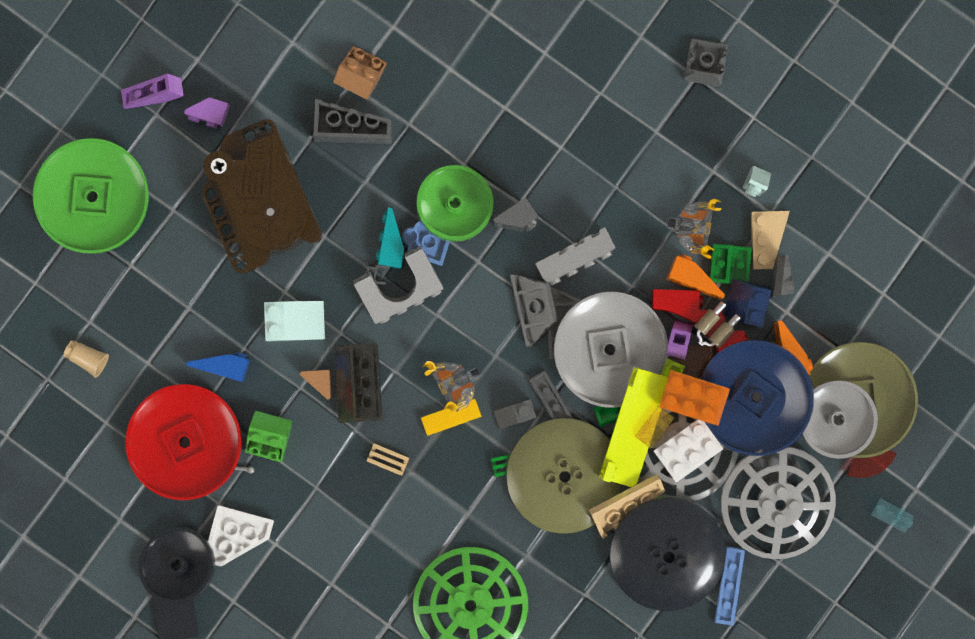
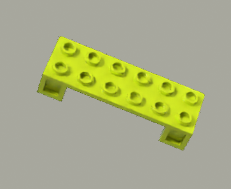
M633 367L599 474V478L602 480L616 482L629 487L637 485L661 410L659 406L668 377Z

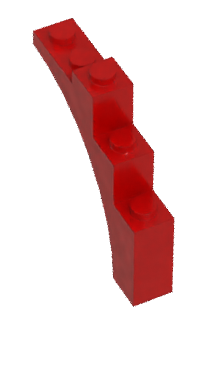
M652 290L653 310L667 311L679 315L693 324H696L708 311L699 310V307L703 306V295H700V291ZM722 311L718 314L720 319L707 332L706 336L708 338L725 322V315H722ZM734 331L720 348L715 346V349L719 353L732 344L748 340V335H745V331Z

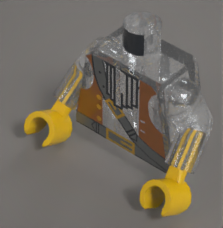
M717 199L696 202L686 206L684 211H681L679 219L668 217L667 222L668 229L677 230L676 238L679 239L680 244L688 252L703 255L708 259L711 256L707 255V251H714L712 247L708 246L713 211L709 210H721V208H715V203L721 202Z
M427 361L422 367H427L429 370L424 374L428 376L432 372L434 373L432 374L447 402L444 410H451L448 416L452 417L455 412L467 408L475 392L472 382L481 378L478 369L474 368L466 372L462 364Z

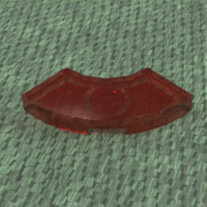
M889 450L883 454L860 459L853 457L847 476L867 478L877 475L892 463L897 453Z

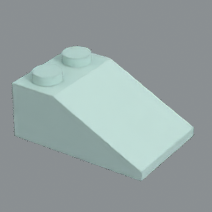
M324 301L264 302L265 340L267 342L325 339Z

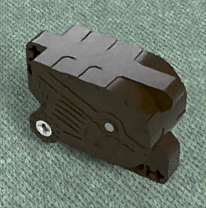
M264 119L228 134L223 139L219 151H214L205 158L203 168L208 178L203 188L202 196L231 265L237 273L247 274L267 265L271 254L284 253L294 247H298L303 241L310 244H317L321 241L322 231L299 180L298 173L290 159L286 145L272 120ZM267 124L270 127H272L270 129V133H267L266 131L260 132L262 137L259 136V133L256 130L257 128L260 131L265 130V125ZM248 132L255 133V138L252 141L245 139V135ZM212 189L216 190V197L214 199H208V191ZM218 207H223L224 214L221 217L215 216V210ZM225 225L232 227V231L228 235L222 233V228ZM234 242H237L239 244V250L235 253H232L230 251V245ZM240 256L241 261L247 263L244 266V270L237 267L240 265L237 258L233 259V257Z

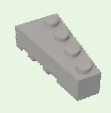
M604 227L598 233L589 235L580 240V242L564 248L563 251L556 252L535 263V266L543 281L553 286L561 281L560 277L564 275L570 277L578 273V268L584 266L586 269L595 264L594 260L600 257L604 260L612 256L611 252L615 249V246Z

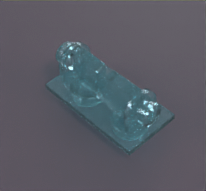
M881 498L871 514L906 533L908 528H911L914 518L913 515Z

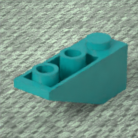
M388 207V211H384L382 223H385L384 231H380L379 242H382L381 250L377 249L375 260L379 261L378 265L402 269L405 249L393 209Z

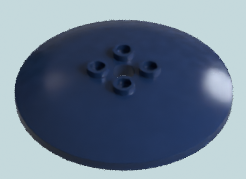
M746 340L732 344L712 358L701 376V380L730 389L719 425L707 422L705 424L722 445L735 452L750 456H764L777 453L793 444L809 424L814 407V391L811 379L800 360L780 345L763 340ZM757 391L762 394L760 402L753 400V392Z

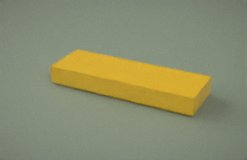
M476 399L465 402V406L457 409L452 417L448 416L451 412L450 409L441 410L422 417L421 420L427 436L482 417Z

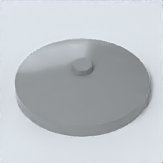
M846 381L826 382L814 388L813 413L808 426L802 433L806 443L817 453L837 459L848 458L863 451L872 441L878 423L877 410L871 397L859 386Z

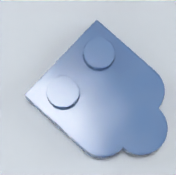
M421 221L417 222L414 227H408L403 231L402 240L408 245V251L421 245L431 263L443 266L450 241L440 239L431 234Z

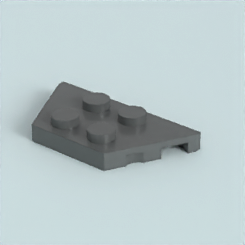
M512 274L510 278L526 347L533 346L558 321L550 285L543 281Z
M550 286L558 320L547 331L549 359H553L554 340L558 326L565 314L581 299Z

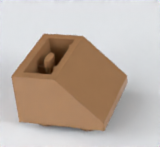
M353 46L340 64L333 83L368 99L375 89L387 63Z

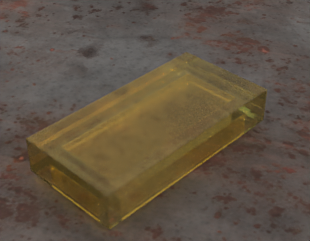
M657 406L635 437L651 449L674 417Z

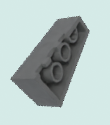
M315 99L313 136L315 142L391 144L392 121Z

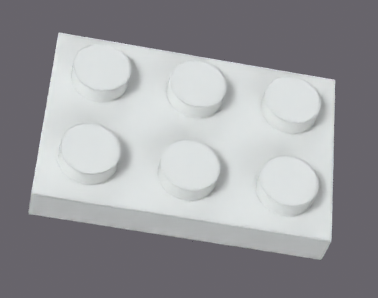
M697 419L656 448L654 453L674 481L678 482L723 450V448L705 422Z

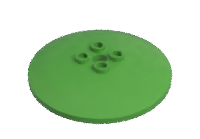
M80 139L58 148L45 160L39 169L33 188L35 214L44 231L61 246L86 254L107 252L127 242L141 226L149 203L148 184L139 163L122 147L102 139ZM90 192L97 193L98 198L95 202L88 201L87 197Z

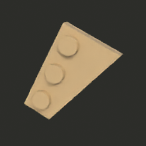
M790 211L751 212L753 270L773 269Z

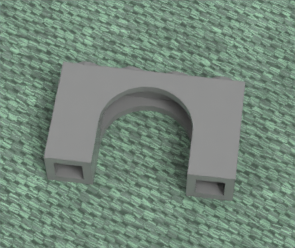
M421 245L404 254L415 276L414 287L407 295L400 298H392L385 295L379 289L371 272L353 280V284L375 324L379 322L383 324L390 320V316L394 314L400 315L406 312L409 306L420 305L424 302L425 298L429 296L435 297L441 293L443 285Z

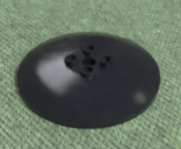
M665 497L652 499L632 509L617 526L610 546L611 568L620 588L638 604L659 611H676L701 601L714 589L725 565L726 550L724 538L715 520L697 504L680 498ZM672 552L674 558L671 561H665L663 559L665 553Z

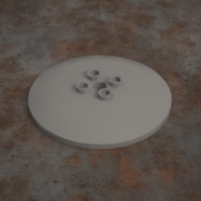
M603 292L582 299L565 314L555 335L554 360L562 381L577 397L596 406L621 407L633 367L661 374L664 364L668 359V355H666L668 340L661 320L646 303L625 293ZM608 344L614 346V353L612 355L605 353L604 349Z

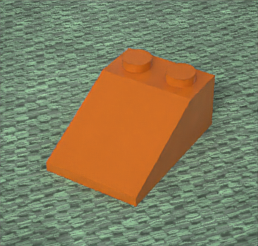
M681 254L673 259L666 280L695 291H700V293L718 300L724 298L725 294L695 262L691 261V257Z
M782 320L773 322L778 345L795 355L803 364L808 374L811 375L810 371L813 370L811 359H808L807 354Z

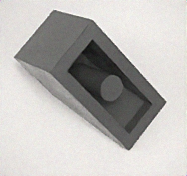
M531 399L494 411L499 429L536 418Z

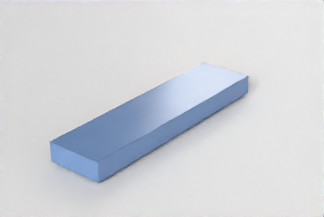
M726 546L725 565L720 579L714 623L734 626L745 549Z

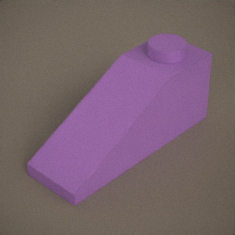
M167 73L121 90L123 108L128 109L163 103L182 97L181 78Z

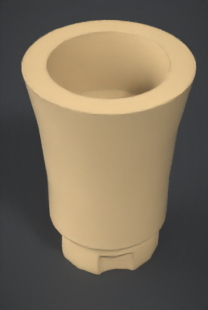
M74 340L70 341L64 351V357L89 372L95 378L103 371L109 357L107 353L97 351Z

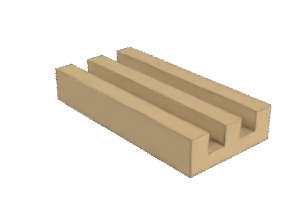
M374 443L367 462L402 476L409 457ZM379 449L383 452L403 459L404 462L400 463L391 458L378 454L375 452V450ZM375 456L387 462L400 466L401 470H397L393 467L373 460L372 457Z

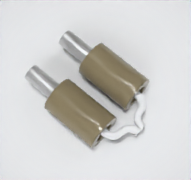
M722 301L714 310L709 309L694 325L698 330V343L701 346L707 345L711 347L715 345L720 348L733 334L734 325L741 319L735 314L728 323L723 322L709 337V340L712 342L711 344L702 342L700 332L706 335L720 319L718 314L726 307V304Z

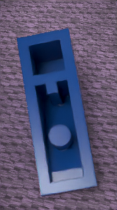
M235 352V355L228 354L189 361L186 366L244 382L250 360L245 359V354Z

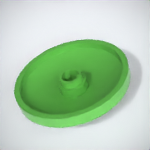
M459 165L441 167L429 174L422 182L417 195V213L424 227L434 236L453 242L468 240L478 235L491 218L493 211L492 191L487 181L479 173L468 167Z

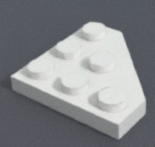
M218 505L208 540L214 552L215 565L223 566L268 540L274 520Z

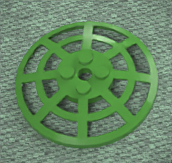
M462 547L443 553L426 567L415 588L413 612L416 625L424 639L431 638L423 627L420 614L431 613L435 626L442 634L438 639H460L452 635L459 626L469 629L470 639H478L477 628L485 623L494 631L481 639H494L499 634L505 639H517L526 622L528 596L522 577L507 559L488 549ZM469 553L486 555L500 563L494 571L483 566L470 565ZM462 554L463 566L451 569L443 576H440L433 570L445 559ZM505 568L516 579L521 596L510 597L505 583L499 577ZM471 571L481 572L489 577L481 585L472 582ZM463 572L464 583L455 588L447 582L453 575ZM427 576H430L437 582L431 595L430 606H419L421 588ZM495 581L501 588L504 598H492L489 588ZM442 587L450 593L448 604L436 605L437 595ZM468 600H473L476 603V608L473 611L465 608V603ZM522 604L521 620L517 630L512 634L504 628L510 616L511 605ZM505 606L504 616L499 624L491 618L494 607ZM437 613H449L453 622L447 629L440 623Z

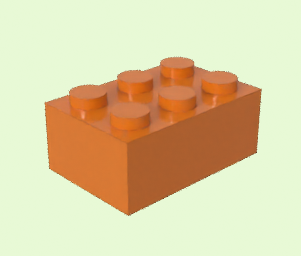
M671 370L659 407L718 426L730 389Z

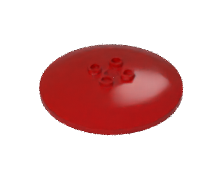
M172 385L152 393L137 407L129 421L126 432V454L134 474L154 493L174 500L197 499L216 491L230 478L241 454V430L233 410L217 394L196 385ZM184 436L190 439V445L186 448L180 445V439Z

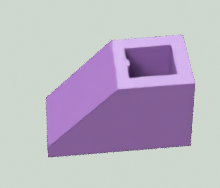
M209 97L186 109L184 114L189 116L188 120L199 123V120L207 122L206 126L217 129L218 126L223 127L230 105Z
M674 321L666 355L685 360L693 324Z

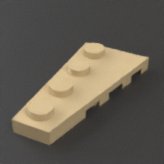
M657 474L589 510L602 539L608 536L607 532L612 528L616 529L622 519L632 509L644 502L656 499L665 492Z

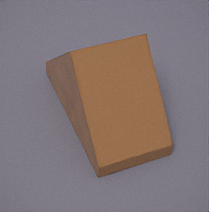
M330 370L302 371L300 373L327 400L331 399Z

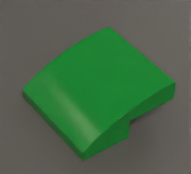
M713 244L714 251L712 252L710 279L714 283L731 284L732 278L749 282L752 247Z

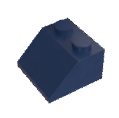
M732 278L724 315L732 319L737 314L741 318L739 322L763 327L772 291L770 286Z

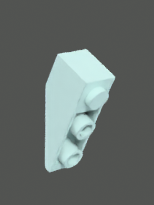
M752 166L742 187L746 190L745 193L756 197V195L760 196L767 191L771 173Z

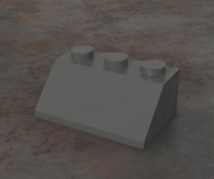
M525 197L494 218L493 225L502 229L518 232L526 230V232H529L536 227L539 216Z

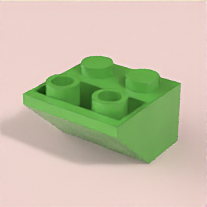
M255 411L249 426L245 453L282 462L290 436L292 420Z

